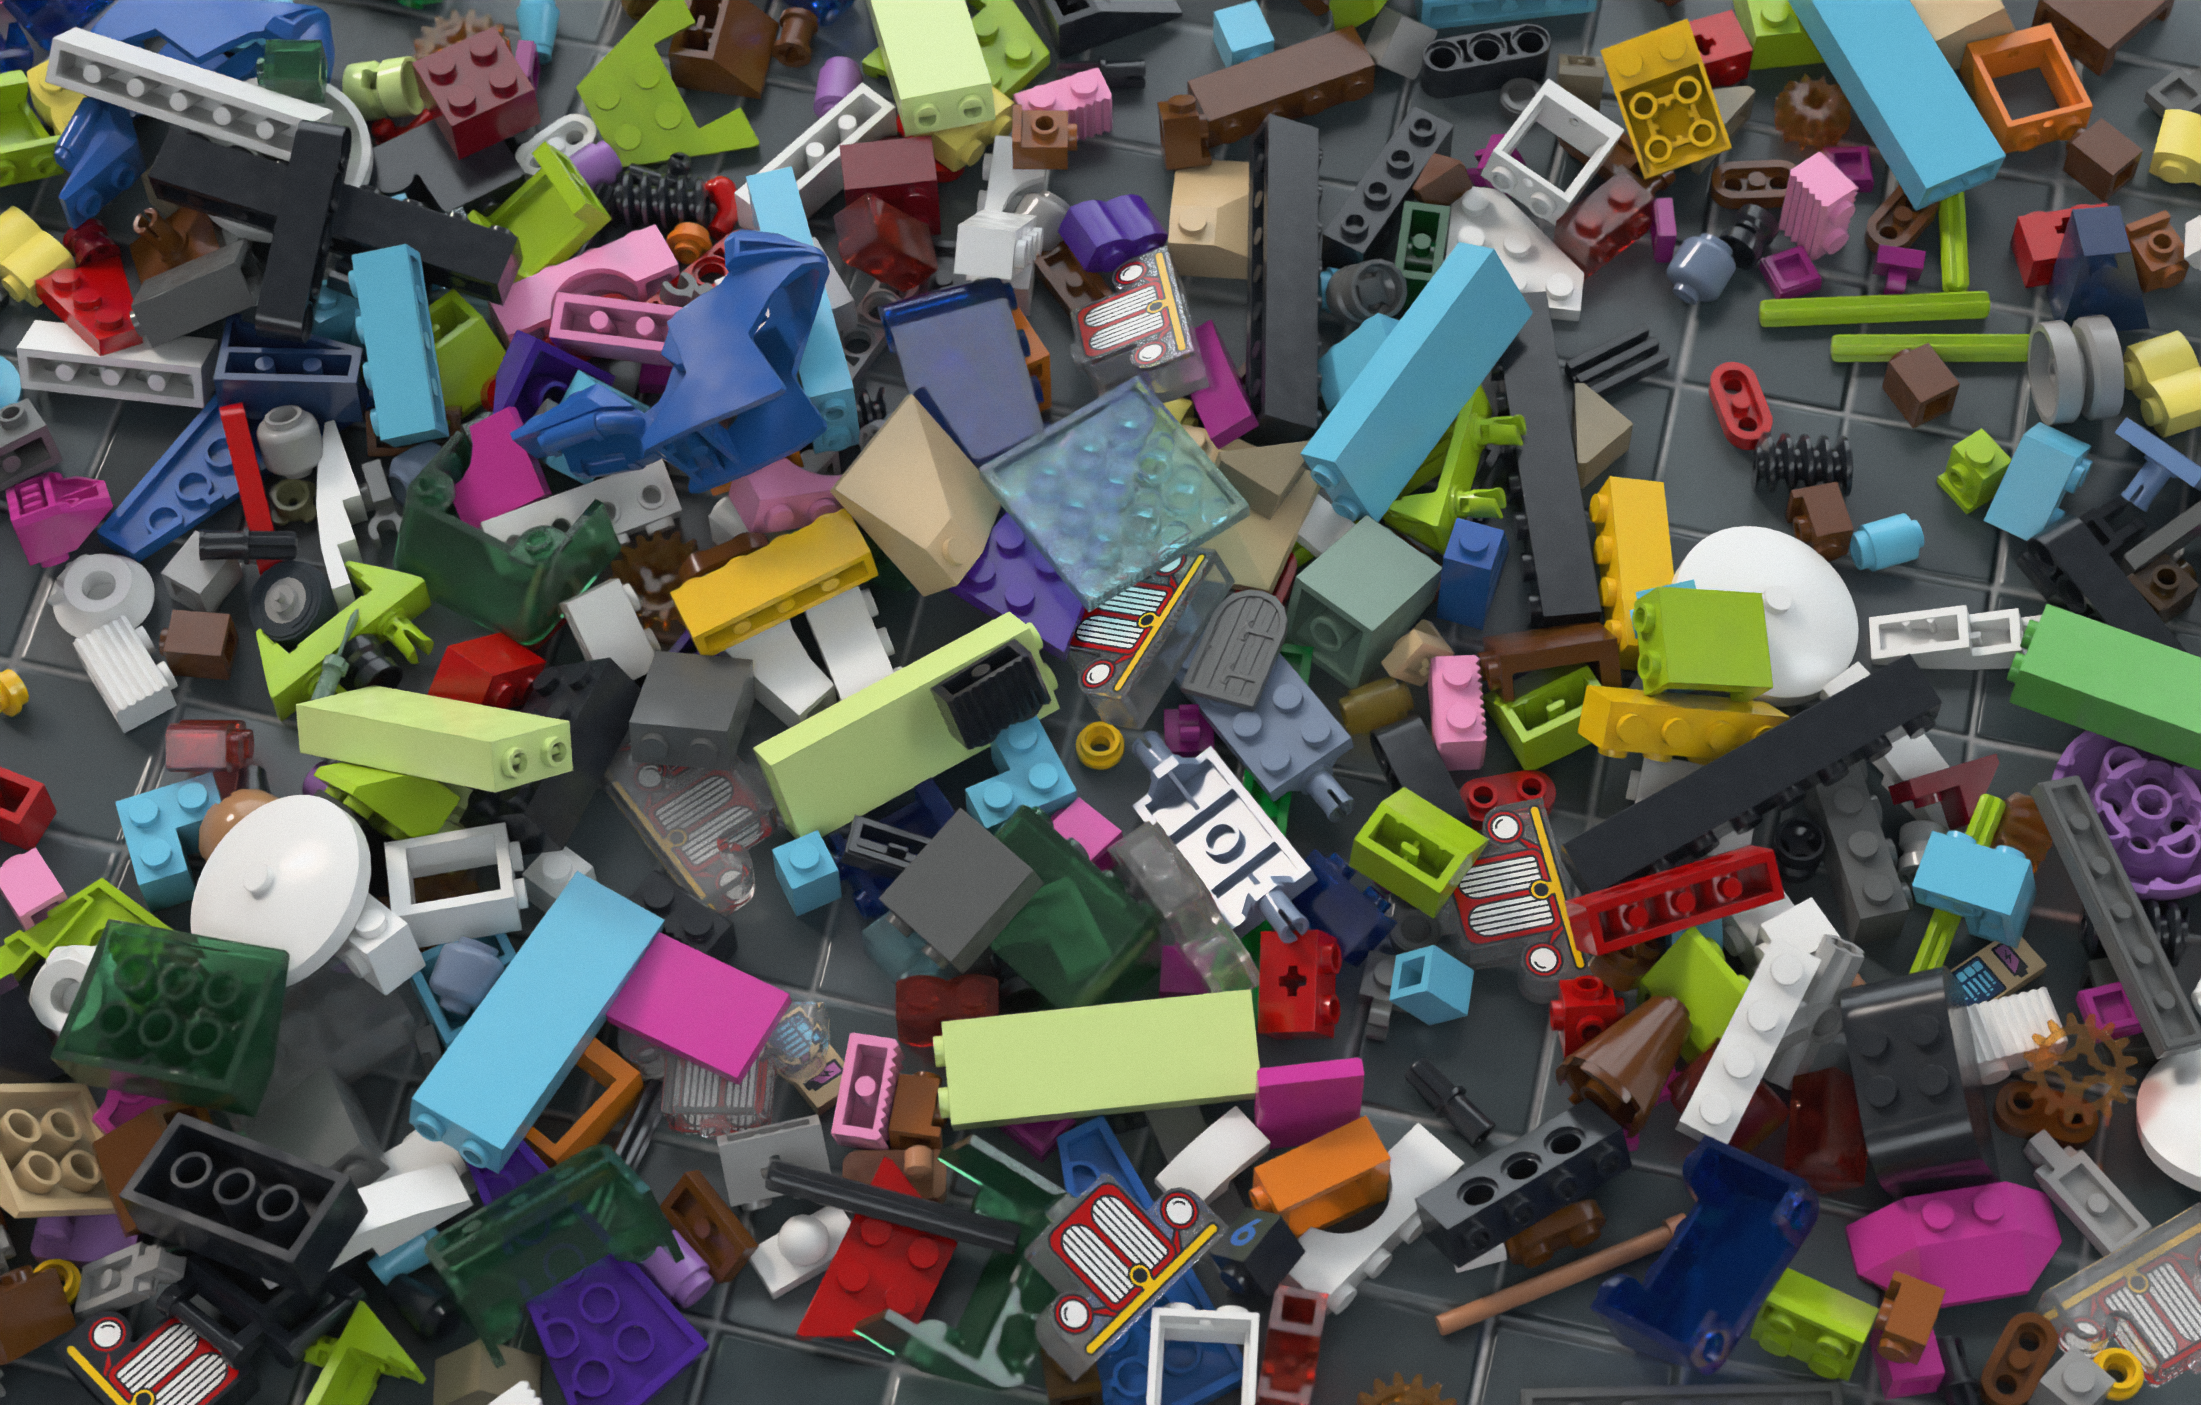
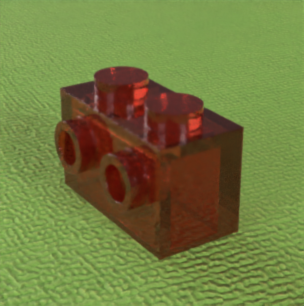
M1621 170L1556 220L1553 243L1584 272L1583 280H1586L1649 231L1653 222L1651 216L1655 197Z
M866 193L833 216L839 241L838 251L843 261L850 267H855L876 278L879 282L886 283L903 293L918 286L923 280L938 271L928 225L877 197Z
M1835 1066L1793 1076L1784 1171L1821 1194L1864 1186L1867 1146L1853 1078Z

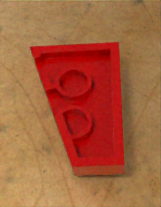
M120 255L74 269H60L50 276L35 280L37 297L100 356L143 343V337L138 335L130 319L131 305L134 300Z

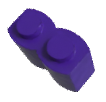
M1134 194L1122 195L1107 202L1089 200L1078 203L1068 209L1058 229V233L1086 271L1094 273L1111 272L1121 265L1133 261H1143L1150 265L1155 262L1154 254L1162 251L1168 239V233L1143 198Z

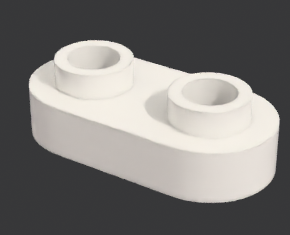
M581 114L563 116L536 134L531 140L523 143L518 148L515 158L522 167L527 182L541 169V167L536 168L540 165L532 155V152L544 141L569 157L589 143H598L596 126L590 118ZM580 141L576 145H571L572 142Z

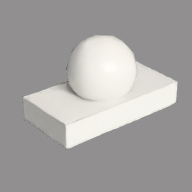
M826 1206L812 1215L801 1214L791 1217L782 1226L778 1234L759 1244V1247L750 1257L749 1261L773 1300L829 1268L851 1224L844 1210Z

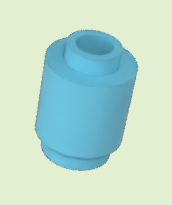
M1901 513L1860 525L1858 531L1853 532L1849 550L1852 560L1859 570L1869 568L1874 572L1917 559L1919 557V548L1924 546V535L1917 520H1911L1907 514Z

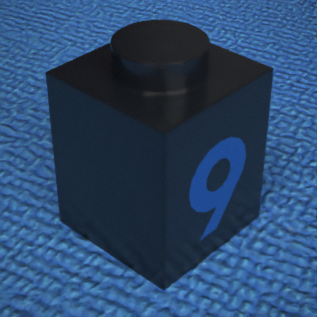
M1246 1207L1208 1253L1221 1270L1219 1277L1228 1288L1238 1294L1248 1292L1269 1298L1306 1251L1281 1215Z

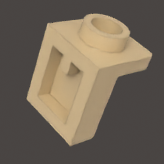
M1423 619L1408 634L1396 641L1392 651L1381 664L1391 677L1422 687L1429 678L1430 659L1437 656H1453L1455 653L1432 622Z

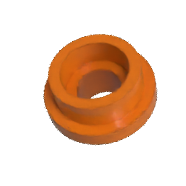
M692 222L676 225L666 240L674 257L684 264H692L712 248L709 232L703 226Z

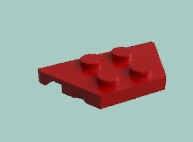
M884 1156L870 1185L922 1198L893 1160ZM855 1214L794 1338L801 1341H811L812 1338H844V1341H865L868 1338H882L885 1341H911L958 1243L946 1237Z

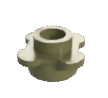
M285 479L273 486L269 491L270 499L274 504V510L271 512L273 523L283 526L289 521L301 520L305 523L313 521L317 517V509L313 505V497L317 493L316 486L310 481H302L300 479ZM292 502H298L295 506L289 505Z

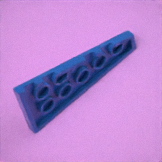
M373 390L369 391L366 409L367 407H375ZM217 394L214 395L98 529L96 533L100 543L140 563L240 497L221 420ZM247 419L262 481L264 482L275 473L269 471L265 466L256 437L257 428L263 420ZM317 421L321 437H323L325 423L329 421ZM335 421L338 432L354 423Z
M1103 1115L1057 1137V1148L1069 1213L1098 1185L1104 1182L1115 1183L1170 1240L1172 1239L1171 1231L1162 1220L1157 1207ZM1189 1262L1095 1354L1102 1386L1103 1405H1146L1152 1307L1163 1308L1169 1303H1186L1194 1306L1195 1310L1216 1311ZM1082 1283L1084 1297L1090 1302L1092 1307H1103L1104 1305ZM1095 1315L1094 1322L1090 1327L1091 1337L1093 1338L1112 1318ZM1165 1340L1161 1405H1206L1241 1387L1244 1357L1237 1345Z

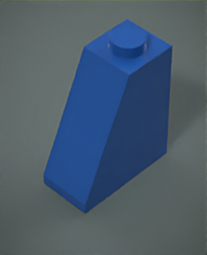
M1460 518L1456 519L1443 557L1437 618L1483 630L1510 547L1504 530Z

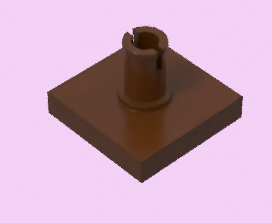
M181 207L166 219L160 216L159 212L154 208L145 209V214L152 221L149 222L141 213L136 217L133 223V230L138 235H141V237L129 245L141 285L146 279L227 246L221 227L207 214Z

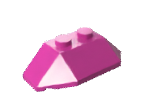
M53 471L31 477L5 489L10 519L30 566L41 563L42 568H47L70 558L68 552L77 550L113 507L105 481L81 476L63 478L61 473Z
M2007 1181L1905 1197L1845 1226L1844 1229L1857 1279L1870 1285L1873 1283L1887 1291L1894 1271H1899L1945 1289L1946 1292L1940 1308L2028 1294L2062 1243L2049 1196L2044 1192Z

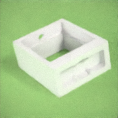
M1548 79L1493 150L1481 176L1490 181L1497 190L1508 193L1527 206L1533 214L1546 219L1557 227L1610 156L1624 129ZM1535 122H1538L1590 157V160L1565 193L1510 156Z
M505 822L384 843L391 911L408 923L418 948L459 941L460 936L473 939L522 930L519 909L529 908L524 878L516 879L515 872L524 871L520 843L519 841H509ZM498 864L500 890L416 904L413 878Z
M1169 1303L1163 1308L1152 1307L1146 1405H1161L1165 1340L1244 1344L1241 1405H1255L1259 1313H1249L1243 1307L1232 1305L1219 1307L1217 1311L1195 1310L1194 1306L1186 1303Z

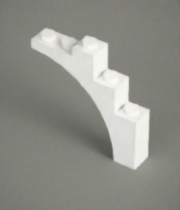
M808 449L801 454L804 464L802 469L821 475H841L838 451H826L815 454L814 450ZM729 496L722 498L714 506L711 514L708 515L712 541L717 545L732 540L740 533L748 532ZM799 528L763 534L771 542L776 537L783 534H792L798 531ZM790 619L719 653L720 657L753 660L755 698L789 728L837 703L835 684L810 659L793 631Z

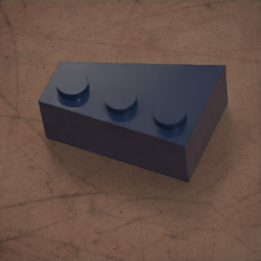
M2119 205L2072 210L2047 288L2054 321L2062 320L2071 328L2074 321L2079 317L2104 315L2110 319L2116 332L2149 329L2136 268Z
M235 313L227 317L213 378L219 407L243 402L247 419L264 420L265 415L274 408L295 405L300 407L301 410L313 414L316 421L364 422L370 391L363 375V364L365 363L363 348L313 334L310 335L307 343L258 337L255 331V324L243 321L242 314Z

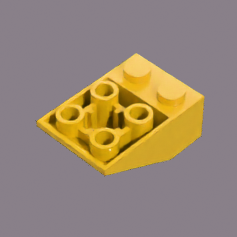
M1688 18L1600 50L1645 180L1732 149Z

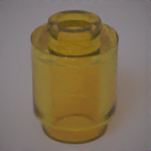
M1391 676L1348 690V696L1338 699L1340 714L1350 736L1359 733L1363 737L1368 736L1369 732L1373 729L1408 717L1407 711L1414 709L1413 699L1405 681L1397 684L1395 678Z

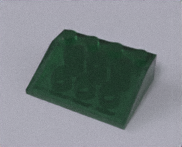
M108 919L50 1058L80 1084L255 1118L274 1072L290 954L286 950Z

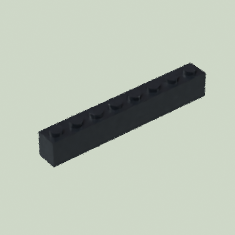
M1270 113L1249 140L1246 393L1252 404L1250 407L1259 426L1245 434V440L1267 446L1308 441L1320 428L1322 420L1321 411L1317 410V394L1321 387L1322 374L1317 369L1318 354L1322 345V336L1318 333V317L1322 308V297L1318 295V279L1322 271V259L1318 258V243L1323 228L1322 222L1318 221V206L1323 193L1322 185L1318 184V170L1322 163L1323 151L1319 148V128Z
M169 130L148 178L157 199L273 234L289 162L279 158L272 161L255 156L248 149L237 145H231L230 147L222 146L211 142L208 138L196 132L183 134ZM346 183L343 185L329 252L342 256L346 248L358 253H364L407 244L420 253L423 275L428 279L434 280V285L450 290L454 289L456 292L501 306L504 305L524 259L518 236H515L511 231L501 226L493 225L488 228L472 223L465 216L455 212L443 214L430 210L422 203L413 199H403L401 201L385 196L382 192L371 186L361 185L355 187Z
M1546 291L1521 293L1533 314L1488 373L1490 382L1497 381L1499 392L1494 393L1493 397L1495 417L1523 415L1526 422V435H1520L1524 443L1522 446H1500L1502 460L1513 461V472H1507L1506 484L1509 501L1517 500L1518 512L1513 513L1515 540L1524 542L1525 553H1520L1522 582L1530 581L1532 594H1527L1526 597L1527 617L1529 623H1537L1538 629L1595 620L1600 622L1602 611Z
M1908 653L1563 843L1560 860L1583 896L1675 868V863L1689 855H1692L1694 859L1701 858L1713 851L1720 844L1718 839L1734 830L1737 835H1741L1755 828L1763 821L1761 815L1776 807H1779L1781 811L1790 809L1807 796L1805 791L1819 783H1822L1824 787L1837 783L1850 772L1848 767L1863 759L1867 763H1872L1882 758L1892 750L1893 742L1906 735L1910 739H1915L1927 733L1936 725L1935 719L1939 713L1942 701L1911 654Z

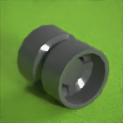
M1383 259L1368 260L1341 268L1329 279L1326 288V302L1332 315L1340 322L1350 326L1361 325L1363 321L1377 313L1388 317L1396 315L1403 307L1407 296L1406 280L1401 270L1392 262Z

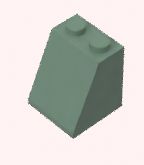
M1366 515L1296 576L1286 614L1289 626L1285 643L1314 647L1312 662L1356 693L1392 651L1396 641L1407 633L1434 600L1442 567L1429 556L1419 552L1396 536L1389 528L1382 526Z

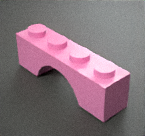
M656 224L642 230L632 231L621 239L599 248L589 249L578 257L556 266L546 267L535 275L513 283L503 306L487 301L492 323L507 349L517 329L542 339L550 333L557 292L588 296L619 293L630 301L646 302L661 289L662 282H670L680 274L679 264Z
M787 458L778 460L747 476L733 480L728 494L748 532L769 533L804 528L812 524L821 515L835 513L844 508L830 492L842 475H821L809 472L796 466Z

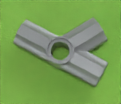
M1824 934L1814 954L1815 957L1821 959V962L1763 1074V1077L1769 1082L1782 1086L1787 1090L1799 1091L1821 1045H1826L1834 1040L1843 1029L1841 991L1850 988L1865 958L1863 956L1864 951L1854 943L1843 940L1836 935Z

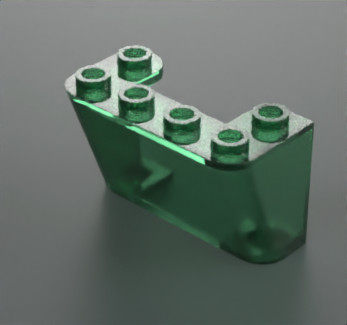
M1024 804L1019 805L993 836L1031 867L1044 882V885L988 947L1039 993V1011L1126 1002L1161 970L1160 917L1147 903L1143 901L1137 903L1125 892L1123 883L1113 872L1107 869L1101 871L1090 861L1085 848L1077 840L1071 837L1065 839L1056 831L1052 820L1038 806L1030 808Z

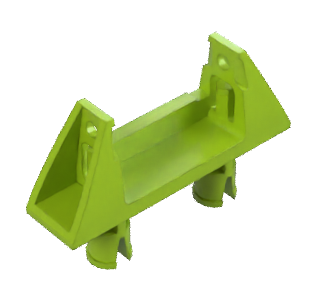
M1480 384L1440 438V440L1449 438L1451 443L1436 491L1433 493L1403 496L1402 500L1393 501L1383 516L1385 523L1422 545L1444 555L1457 518L1502 519L1503 514L1500 508H1506L1504 490L1500 487L1473 490L1471 488L1481 452L1487 444L1517 446L1524 444L1520 436L1526 435V422L1523 415L1492 417L1493 410Z
M347 561L344 563L349 580L363 592L364 597L360 596L299 643L294 651L289 654L278 643L275 644L261 628L256 631L258 646L269 694L278 719L281 722L296 711V704L311 700L323 671L321 668L325 655H337L348 620L356 609H359V619L349 640L362 634H373L381 644L389 640L406 656V659L411 664L419 663L414 646L429 656L434 647V642L411 622L431 606L425 580L418 576L391 569ZM338 684L334 695L347 691Z
M359 1301L340 1339L324 1335L305 1351L306 1356L302 1360L324 1368L304 1405H367L378 1386L376 1383L381 1373L397 1378L403 1376L418 1381L419 1384H424L426 1380L416 1364L363 1301Z

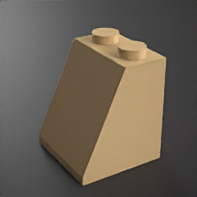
M1910 0L1953 70L1961 67L1967 43L2016 31L2001 0Z

